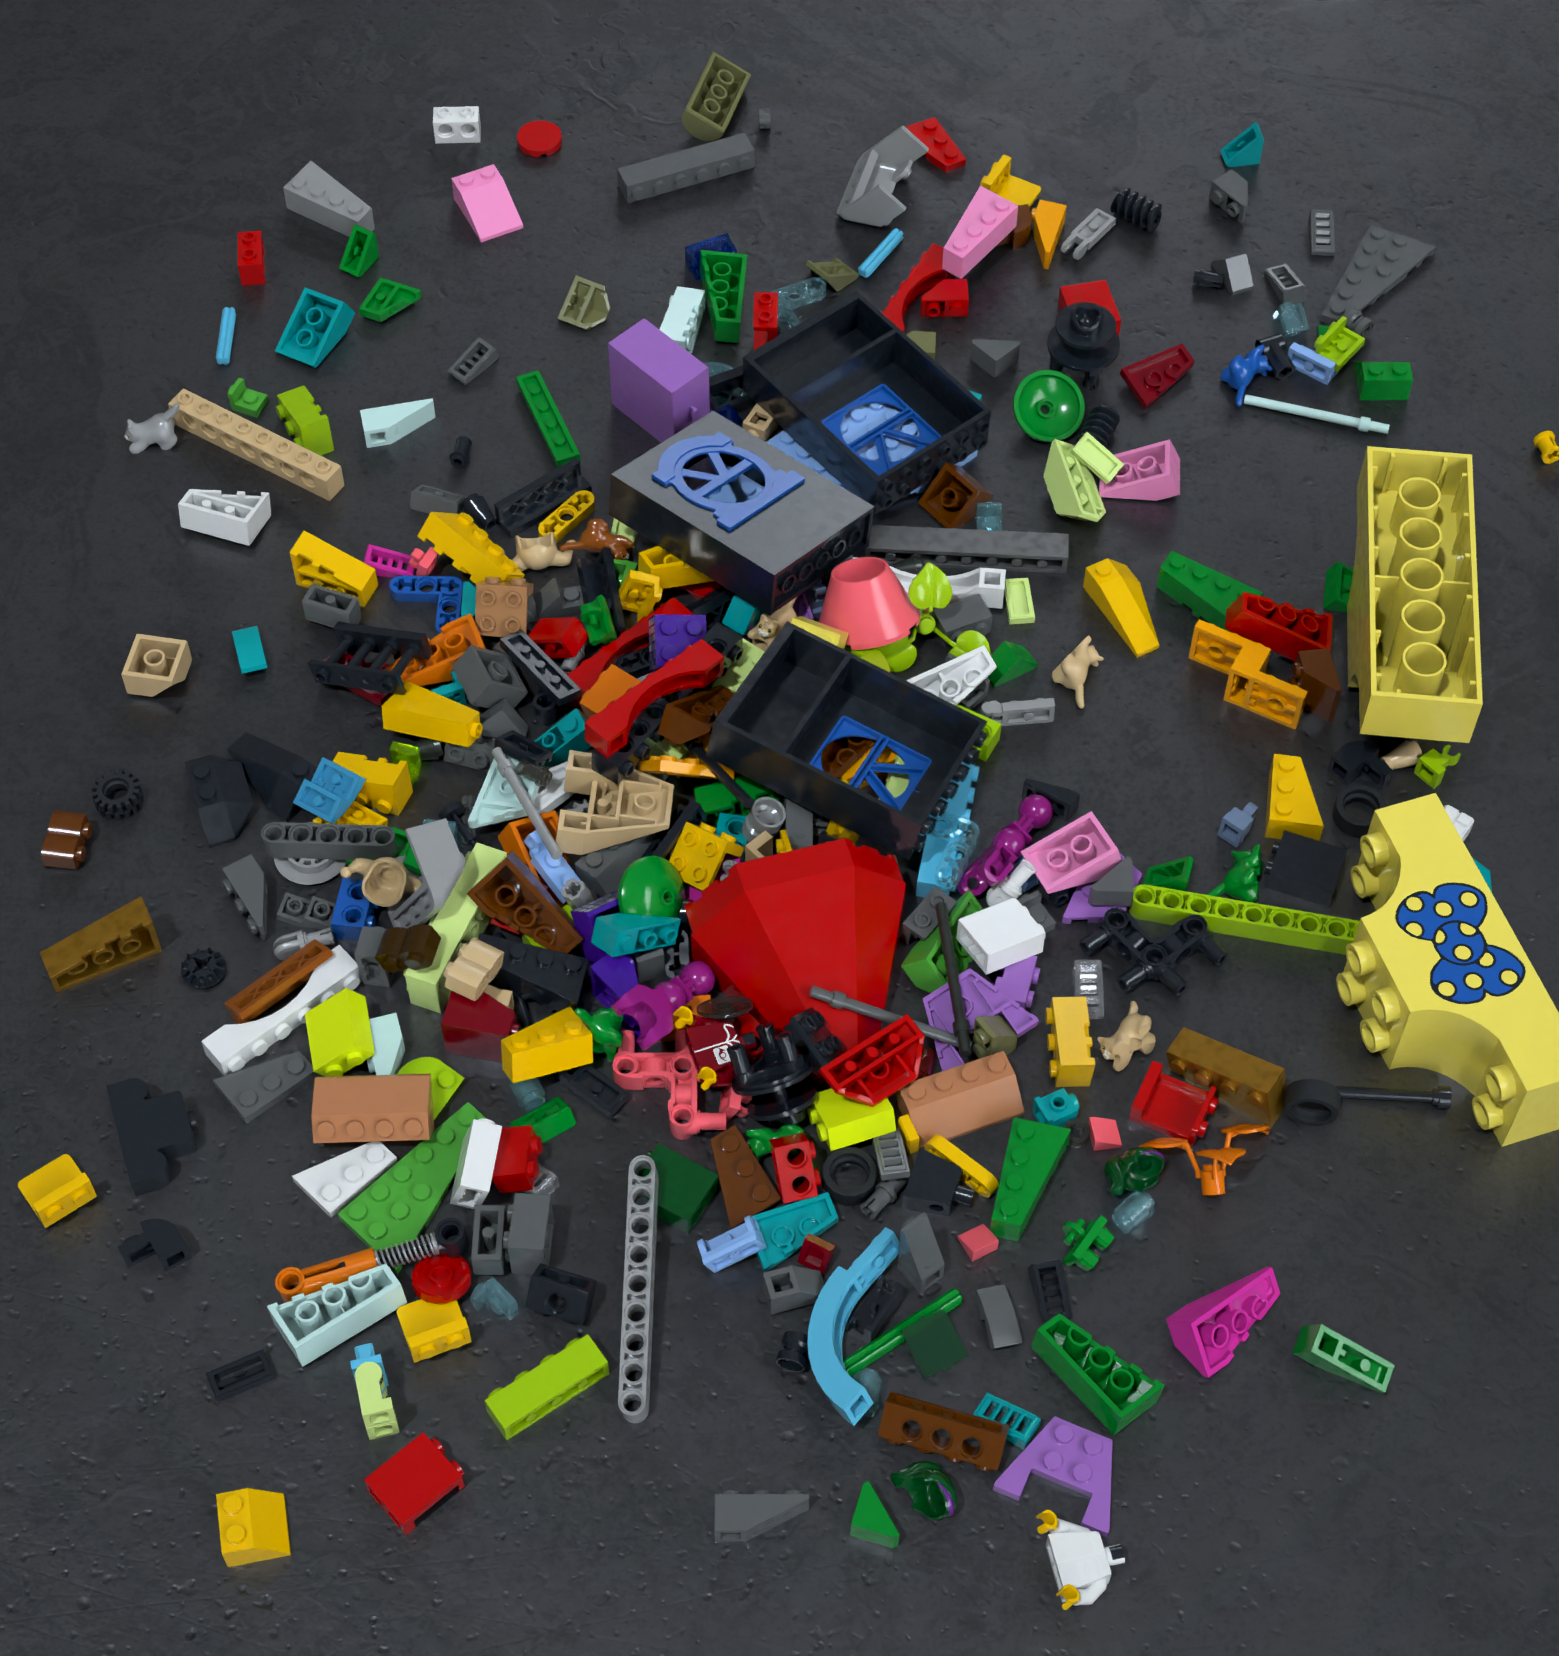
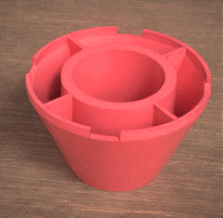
M860 557L845 561L832 570L819 623L848 632L846 645H851V650L871 649L894 643L910 634L909 629L912 626L919 625V609L912 604L907 591L885 560L876 557Z

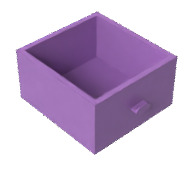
M642 319L608 343L612 404L659 442H664L667 438L672 437L683 428L688 427L710 413L709 367L648 320Z

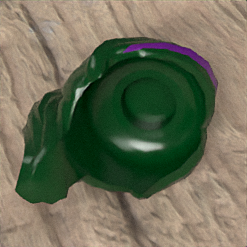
M1135 1147L1128 1149L1122 1155H1112L1104 1168L1105 1178L1111 1184L1110 1192L1113 1195H1121L1123 1190L1126 1189L1142 1194L1144 1191L1152 1188L1158 1182L1160 1172L1164 1168V1155L1152 1147Z
M926 1460L914 1462L901 1471L891 1473L890 1477L894 1486L908 1490V1494L913 1501L912 1509L914 1511H918L928 1519L935 1521L953 1515L954 1510L957 1508L955 1486L950 1477L935 1462Z

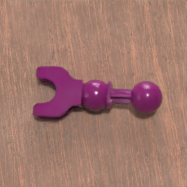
M1034 794L1022 800L1018 809L1020 819L1017 822H1011L999 830L993 837L992 845L985 849L957 880L956 886L962 895L970 890L974 897H976L989 885L994 886L1005 879L1013 869V863L1022 856L1021 851L1032 841V837L1028 834L1031 829L1042 828L1050 822L1053 808L1047 798ZM969 877H973L978 882L974 890L970 889L967 885Z
M693 961L683 967L679 977L675 976L670 981L657 984L654 989L644 985H636L610 1006L618 1017L627 1014L638 1022L641 1028V1035L636 1041L642 1050L645 1051L673 1030V1013L679 1007L685 1006V1004L693 999V996L706 995L712 990L715 984V974L708 964L701 961Z

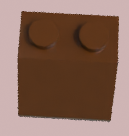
M945 463L918 503L946 528L960 529L982 513L993 497V494L961 466Z
M1330 649L1298 651L1296 662L1292 664L1293 675L1292 678H1289L1288 683L1308 691L1304 704L1306 710L1327 722H1332L1342 689Z

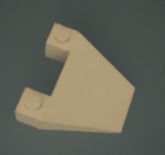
M569 750L564 791L590 795L588 813L560 809L556 836L558 847L562 853L584 855L669 829L674 785L635 769L629 777H625L619 784H616L592 770V753Z

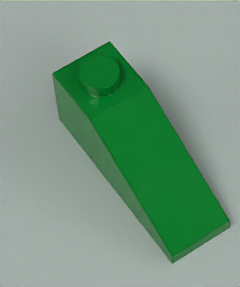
M1323 1324L1302 1326L1292 1354L1320 1369L1380 1393L1386 1392L1395 1366Z

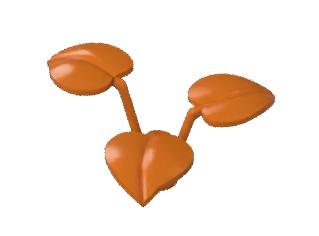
M1237 1124L1222 1128L1221 1133H1227L1224 1148L1195 1152L1197 1156L1212 1158L1211 1164H1203V1170H1200L1188 1139L1173 1137L1156 1138L1138 1147H1177L1186 1150L1195 1170V1177L1201 1178L1202 1195L1225 1194L1224 1176H1226V1164L1231 1166L1238 1157L1246 1154V1149L1230 1148L1231 1139L1238 1134L1258 1131L1268 1135L1270 1126Z

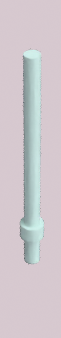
M1247 394L1244 399V404L1356 427L1358 431L1367 433L1368 430L1388 434L1389 424L1371 421V418L1361 416V418Z

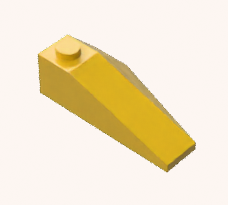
M1107 558L1086 567L1083 583L1084 589L1135 656L1138 658L1158 649L1159 642L1141 584L1128 566Z

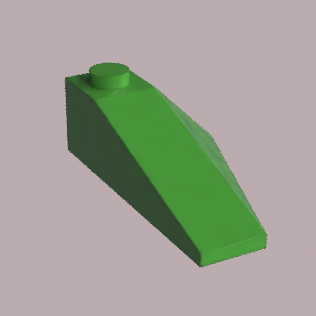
M970 890L966 891L958 899L955 907L948 914L958 975L967 970L969 962H973V958L956 939L958 919L983 910ZM939 926L925 941L920 940L912 948L901 965L914 985L929 993H932L948 982Z

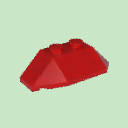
M906 1014L824 1067H821L819 1072L836 1094L874 1107L917 1079L925 1036L910 1016Z

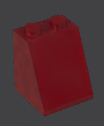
M451 990L441 1022L446 1053L502 1063L501 1040L520 1031V1024L516 1023L515 1012L485 992L476 1001H473Z

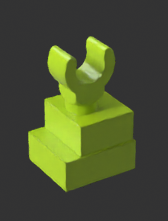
M1446 745L1441 754L1433 748L1418 759L1414 773L1433 789L1441 784L1446 771L1445 768L1448 765H1455L1459 761L1461 753L1455 756L1448 755L1451 745Z

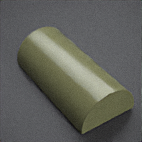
M712 52L682 114V123L685 129L692 136L703 141H715L722 137L751 74L717 53Z

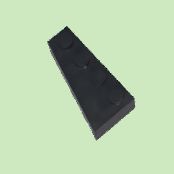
M479 933L478 940L504 952L502 966L490 984L501 989L508 988L517 992V996L524 1000L530 998L542 1004V1008L553 1012V1010L559 1012L569 1006L573 1011L578 1008L589 958Z

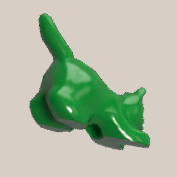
M1255 844L1252 851H1231L1235 858L1233 861L1235 866L1227 872L1224 881L1206 895L1219 897L1227 893L1233 899L1246 902L1256 901L1259 898L1260 892L1257 877L1262 875L1264 869V862L1261 861V846L1259 844Z
M601 1008L592 1015L584 1009H575V1014L588 1026L592 1033L593 1052L606 1053L607 1061L612 1063L616 1054V1048L622 1045L623 1034L620 1032L623 1015L618 1017L612 1008Z
M797 1125L782 1126L776 1132L769 1128L746 1130V1135L752 1138L746 1143L757 1161H759L762 1156L771 1153L769 1140L798 1133H804L806 1136V1133ZM794 1148L790 1150L787 1158H796L800 1154V1149ZM812 1162V1164H813V1169H815V1168L818 1169V1167L816 1166V1164H814V1163Z

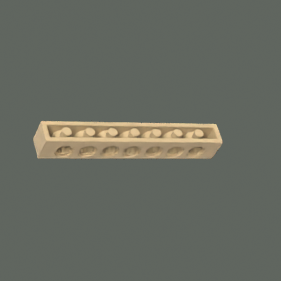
M184 388L168 403L169 409L176 403L180 406L178 413L172 417L177 426L328 501H331L345 486L341 465Z

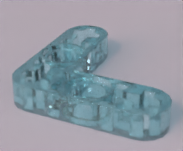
M813 277L771 291L778 292V318L781 316L789 318L787 321L778 320L779 335L800 324L792 309L819 301L826 296V282L823 279ZM798 294L800 297L793 299L789 295Z
M944 812L942 817L938 816L935 819L947 822L949 827L944 830L935 827L929 836L948 842L936 867L935 883L943 890H952L959 884L978 844L980 829L973 821ZM967 831L972 833L969 834L968 837L963 836V834H966ZM961 851L965 856L957 860L953 859L950 853ZM949 867H951L952 876L944 879L943 876L947 875Z

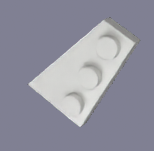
M372 1141L292 1176V1179L332 1218L398 1161L397 1157L380 1141Z

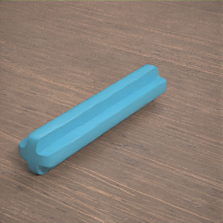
M897 228L893 229L858 267V274L868 278L902 241L903 232Z
M225 307L222 310L216 359L219 365H227L230 361L236 319L233 307Z

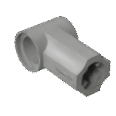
M576 878L567 880L565 886L561 889L563 898L573 910L598 899L597 893L594 890H589L583 881H578Z

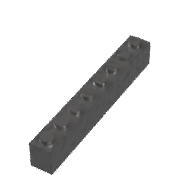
M872 525L869 547L865 549V557L883 559L888 565L915 556V558L921 557L923 567L927 562H930L938 568L978 569L981 567L1006 569V571L1066 573L1069 557V534Z

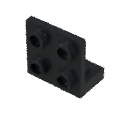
M813 1007L790 1018V1023L783 1028L785 1031L793 1033V1038L799 1052L814 1058L816 1067L813 1071L816 1075L820 1073L819 1069L821 1067H824L845 1053L842 1050L843 1045L839 1038L831 1034L826 1027L825 1018L820 1012L815 1011Z

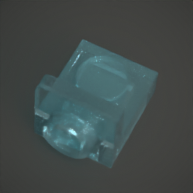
M1293 302L1283 303L1273 314L1274 319H1280L1285 337L1305 333L1310 330L1302 302L1293 304Z
M977 503L976 530L1003 531L1001 518L1002 503Z
M493 1277L487 1282L477 1285L470 1296L472 1306L477 1312L489 1303L499 1316L503 1313L509 1320H512L519 1314L517 1301Z

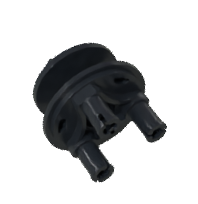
M1089 302L1074 303L1063 308L1057 315L1055 326L1049 332L1047 339V348L1050 353V370L1060 372L1065 367L1070 370L1084 372L1083 387L1090 391L1093 390V387L1097 389L1099 374L1102 373L1103 368L1110 365L1116 359L1120 349V341L1116 333V320L1112 313L1098 304Z
M767 1022V1027H765L764 1023L756 1027V1032H758L763 1050L761 1052L762 1056L757 1062L750 1065L744 1044L738 1043L727 1048L735 1078L732 1082V1089L734 1093L741 1096L765 1094L748 1107L747 1111L751 1119L768 1121L770 1126L775 1125L777 1122L797 1125L806 1117L807 1112L805 1108L817 1099L818 1093L812 1085L793 1084L801 1081L813 1072L816 1067L815 1060L812 1056L797 1051L791 1031H785L776 1036L773 1022Z

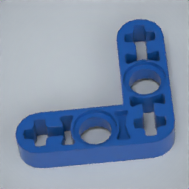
M401 575L394 577L390 581L391 596L397 601L438 602L435 623L437 635L441 633L440 628L446 622L461 618L463 583L459 578L453 576ZM426 585L433 587L430 592L420 591ZM447 606H454L457 608L452 613H446L443 611V609Z

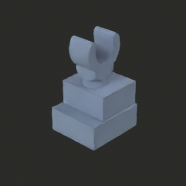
M822 580L805 591L814 619L820 618L827 592L825 584H822Z
M1251 802L1245 806L1243 811L1234 807L1222 818L1217 836L1238 848L1242 844L1244 837L1250 832L1253 820L1256 818L1254 813L1259 807Z

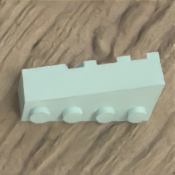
M677 286L674 295L670 297L668 310L659 329L690 354L693 352L706 307L705 290Z
M383 1264L349 1276L348 1281L333 1285L332 1282L321 1286L322 1290L306 1296L304 1293L293 1296L292 1301L280 1305L276 1302L268 1305L267 1308L274 1325L303 1367L397 1310L400 1306L405 1305L407 1300L400 1282L388 1265Z

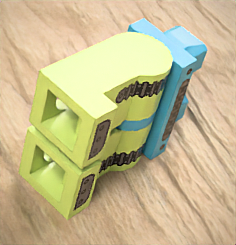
M373 1343L354 1347L356 1360L350 1361L369 1440L400 1433L391 1397L388 1398L386 1386L389 1385L381 1354L375 1355Z

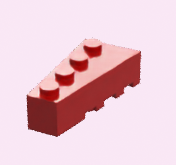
M1243 592L1226 610L1225 629L1253 642L1260 643L1296 662L1298 651L1329 648L1331 652L1333 614L1324 613L1319 615L1315 614L1313 609L1305 608L1304 610L1293 608V604L1284 602L1280 605L1274 603L1270 598Z

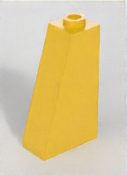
M410 682L404 684L406 689L404 695L393 694L382 705L383 729L464 747H470L482 734L483 727L482 723H480L479 711Z

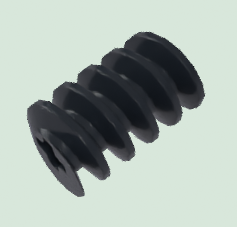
M1126 188L1123 192L1118 193L1111 204V212L1117 213L1120 217H1125L1126 220L1132 221L1135 225H1140L1143 229H1148L1151 233L1155 231L1161 220L1162 205L1158 203L1153 208L1154 200L1152 199L1145 204L1146 196L1143 195L1138 200L1139 193L1135 191L1130 196V188Z
M1107 406L1093 408L1076 439L1075 445L1088 432L1107 448L1120 422L1118 413Z

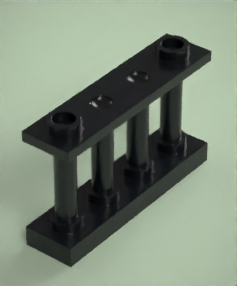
M338 622L333 630L339 644L326 661L310 660L308 665L315 681L318 683L404 695L406 689L400 676L413 658L429 660L433 651L425 633ZM347 649L357 650L347 665L338 663ZM369 652L379 653L369 668L360 667V664ZM391 655L402 656L392 671L381 670Z

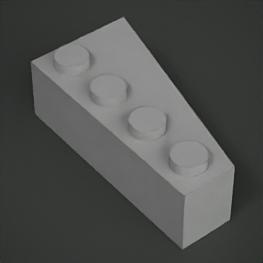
M312 161L283 187L287 209L350 237L354 224L370 231L375 229L372 208Z

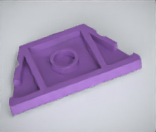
M1120 853L1121 859H1125V857ZM1133 866V886L1135 888L1141 881L1142 873ZM1097 881L1086 883L1076 887L1063 915L1062 923L1071 924V920L1087 919L1088 923H1098L1104 918L1107 910L1121 908L1127 912L1129 906L1091 905L1088 903L1090 887Z

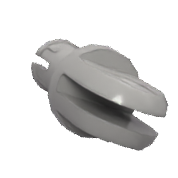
M329 927L308 934L303 932V930L280 936L273 944L274 955L279 960L284 961L314 939L325 946L334 945L332 929Z

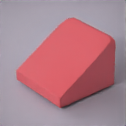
M1089 1117L1087 1128L1093 1151L1122 1147L1116 1120Z
M984 1224L957 1237L972 1262L998 1249L999 1241L997 1237Z

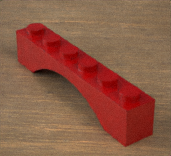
M933 243L927 251L922 253L920 262L917 266L914 265L907 280L901 282L897 294L891 296L888 306L884 311H881L902 332L905 329L903 316L908 307L918 297L931 290L943 279H950L953 276L950 272L942 269L944 250L942 246Z
M674 597L668 602L659 605L650 615L641 618L635 626L628 631H623L613 642L604 645L595 655L583 660L570 673H566L581 689V697L567 703V705L573 710L577 708L584 713L579 702L583 694L590 690L598 681L600 674L607 670L611 664L616 666L617 659L620 656L649 646V618L653 615L694 614Z
M703 639L687 646L681 654L674 659H669L656 672L648 674L645 680L636 686L630 687L620 698L608 703L606 708L599 713L591 715L585 722V741L603 756L609 758L627 744L633 722L647 706L659 698L676 691L706 687L723 674L724 656Z

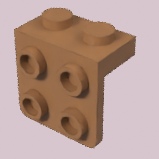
M487 576L485 580L477 583L475 624L480 635L505 637L519 630H523L527 634L528 596L533 594V583H526L524 578H511L510 582L501 581V577Z

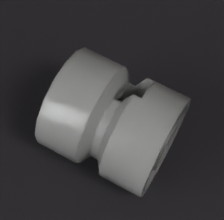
M771 797L757 799L742 824V833L745 839L751 842L766 830L774 840L786 818L783 805Z

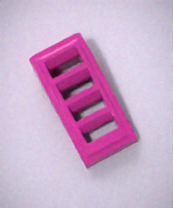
M368 544L363 563L374 568L378 577L413 576L415 570L414 567L409 565L410 555ZM382 561H386L387 565L382 564ZM393 562L398 563L397 568L392 567ZM403 563L408 564L407 570H402Z

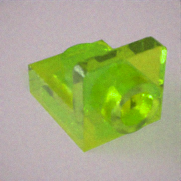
M393 741L389 749L392 764H398L400 760L407 761L411 784L413 785L421 768L419 749L416 746Z

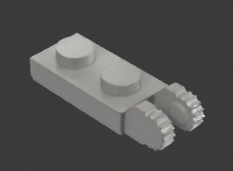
M1096 208L1071 232L1070 236L1062 244L1061 251L1066 254L1077 243L1079 245L1075 248L1072 256L1074 259L1079 260L1085 255L1087 249L1089 250L1116 224V218Z
M1037 698L1026 701L1014 700L1005 703H999L994 700L982 703L981 712L983 716L1001 723V726L1047 723L1054 721L1055 702L1054 698Z

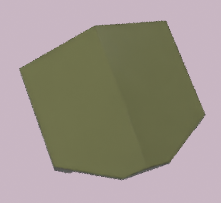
M833 258L831 262L813 263L807 260L806 263L808 268L836 292L855 281L859 276L857 272L838 258Z
M576 275L557 319L584 330H589L605 322L611 309L605 286Z

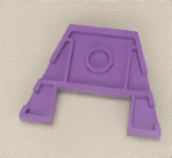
M971 968L958 975L965 1018L970 1024V1034L974 1031L975 1018L978 1016H1000L1002 1014L1018 1035V1038L1040 1024L1035 1015L1020 1007V1004L1001 993L998 988ZM947 982L924 997L923 1002L929 1025L954 1034L952 1026L954 1015ZM934 1039L942 1071L965 1064L953 1045Z
M1054 1416L995 1481L993 1491L1019 1501L1030 1473L1038 1475L1090 1497L1091 1499L1081 1526L1089 1528L1090 1531H1097L1101 1536L1107 1538L1110 1530L1112 1440Z

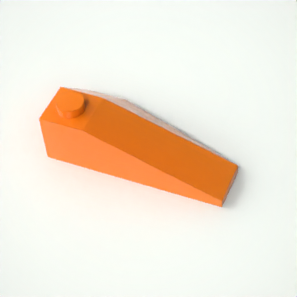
M471 613L445 624L440 628L441 633L431 640L428 638L433 654L429 660L413 658L400 676L403 684L410 682L423 686L452 681L451 671H454L452 666L470 645L486 649ZM397 659L391 665L386 667L384 670L392 671V669L397 664L399 659Z

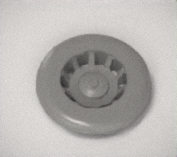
M274 857L278 871L289 881L301 885H317L327 882L336 877L342 867L346 866V860Z

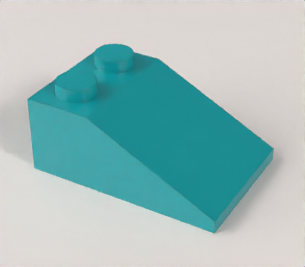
M305 287L275 352L316 368L346 334L356 312L343 301Z

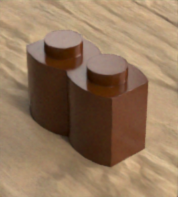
M53 811L48 826V833L41 850L44 866L77 870L79 863L85 859L86 847L84 844L86 839H90L92 835V823H89L86 814Z

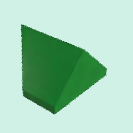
M1188 856L1148 867L1144 884L1186 891L1194 859Z

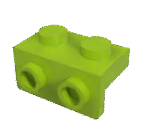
M1342 316L1337 322H1332L1324 336L1320 335L1314 343L1315 353L1336 363L1334 369L1336 372L1356 354L1365 342V338L1345 327L1347 322L1345 316Z

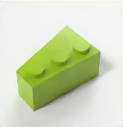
M303 385L278 394L279 405L276 406V411L280 420L285 419V428L289 436H294V443L320 456L334 451L328 417L326 414L320 415L321 407L313 403L314 398L307 388Z

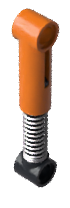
M446 1218L438 1223L433 1233L426 1234L424 1238L421 1235V1239L416 1237L414 1241L413 1239H410V1242L405 1240L404 1244L400 1242L398 1246L395 1243V1247L390 1245L388 1249L385 1246V1250L380 1248L379 1252L374 1250V1247L303 1269L295 1267L285 1268L277 1274L275 1286L283 1302L286 1303L292 1301L293 1296L304 1293L305 1296L322 1290L321 1286L332 1282L333 1285L348 1281L349 1276L383 1264H387L389 1268L390 1266L395 1268L396 1264L400 1267L401 1263L405 1265L407 1261L410 1264L411 1260L415 1262L416 1258L418 1260H421V1257L425 1259L426 1255L431 1257L432 1253L433 1255L441 1253V1255L450 1258H458L468 1250L469 1239L461 1221L456 1218ZM451 1236H457L453 1240H447ZM298 1284L296 1288L288 1290L291 1286Z

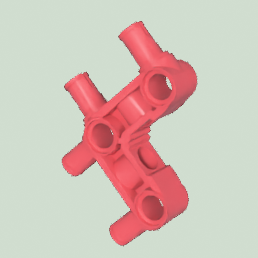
M680 1029L675 1032V1052L635 1053V1033L631 1030L620 1031L623 1034L622 1045L618 1047V1053L614 1056L612 1064L614 1083L624 1090H644V1088H665L669 1090V1093H671V1099L668 1100L669 1125L671 1134L677 1139H689L693 1135L700 1133V1130H726V1112L700 1113V1110H697L698 1082H700V1079L695 1078L698 1073L685 1042L686 1029ZM681 1069H686V1070H688V1071L685 1072V1073H680V1072H678V1071L681 1070ZM623 1070H630V1071H631V1072L626 1073V1074H625V1073H621V1071H623ZM679 1120L689 1121L685 1124L677 1123Z

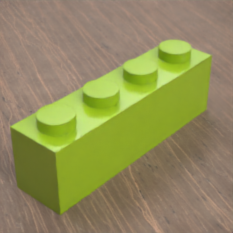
M588 1334L581 1339L575 1338L566 1345L564 1350L556 1355L550 1354L546 1356L536 1368L531 1371L521 1372L515 1377L514 1382L508 1386L493 1390L485 1400L487 1413L504 1438L509 1440L609 1375L608 1361Z

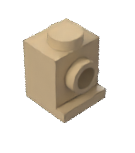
M756 404L744 420L743 429L767 442L772 433L778 429V423Z

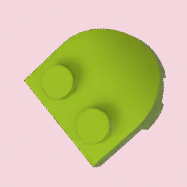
M420 1057L405 1064L397 1074L431 1073L435 1120L464 1080V1077L439 1059Z

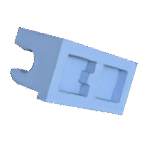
M750 1215L745 1217V1223L709 1241L698 1240L697 1245L703 1264L716 1273L767 1248L757 1220L754 1217L751 1218Z

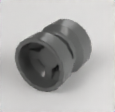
M1352 308L1345 315L1347 318L1345 327L1363 338H1367L1373 330L1375 322L1369 317H1363L1362 312L1357 308Z

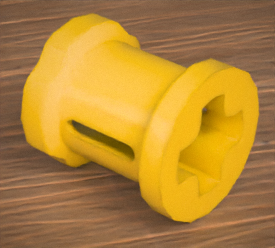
M1552 431L1539 433L1534 438L1533 444L1536 448H1539L1543 462L1550 464L1559 460V446L1555 442V434Z

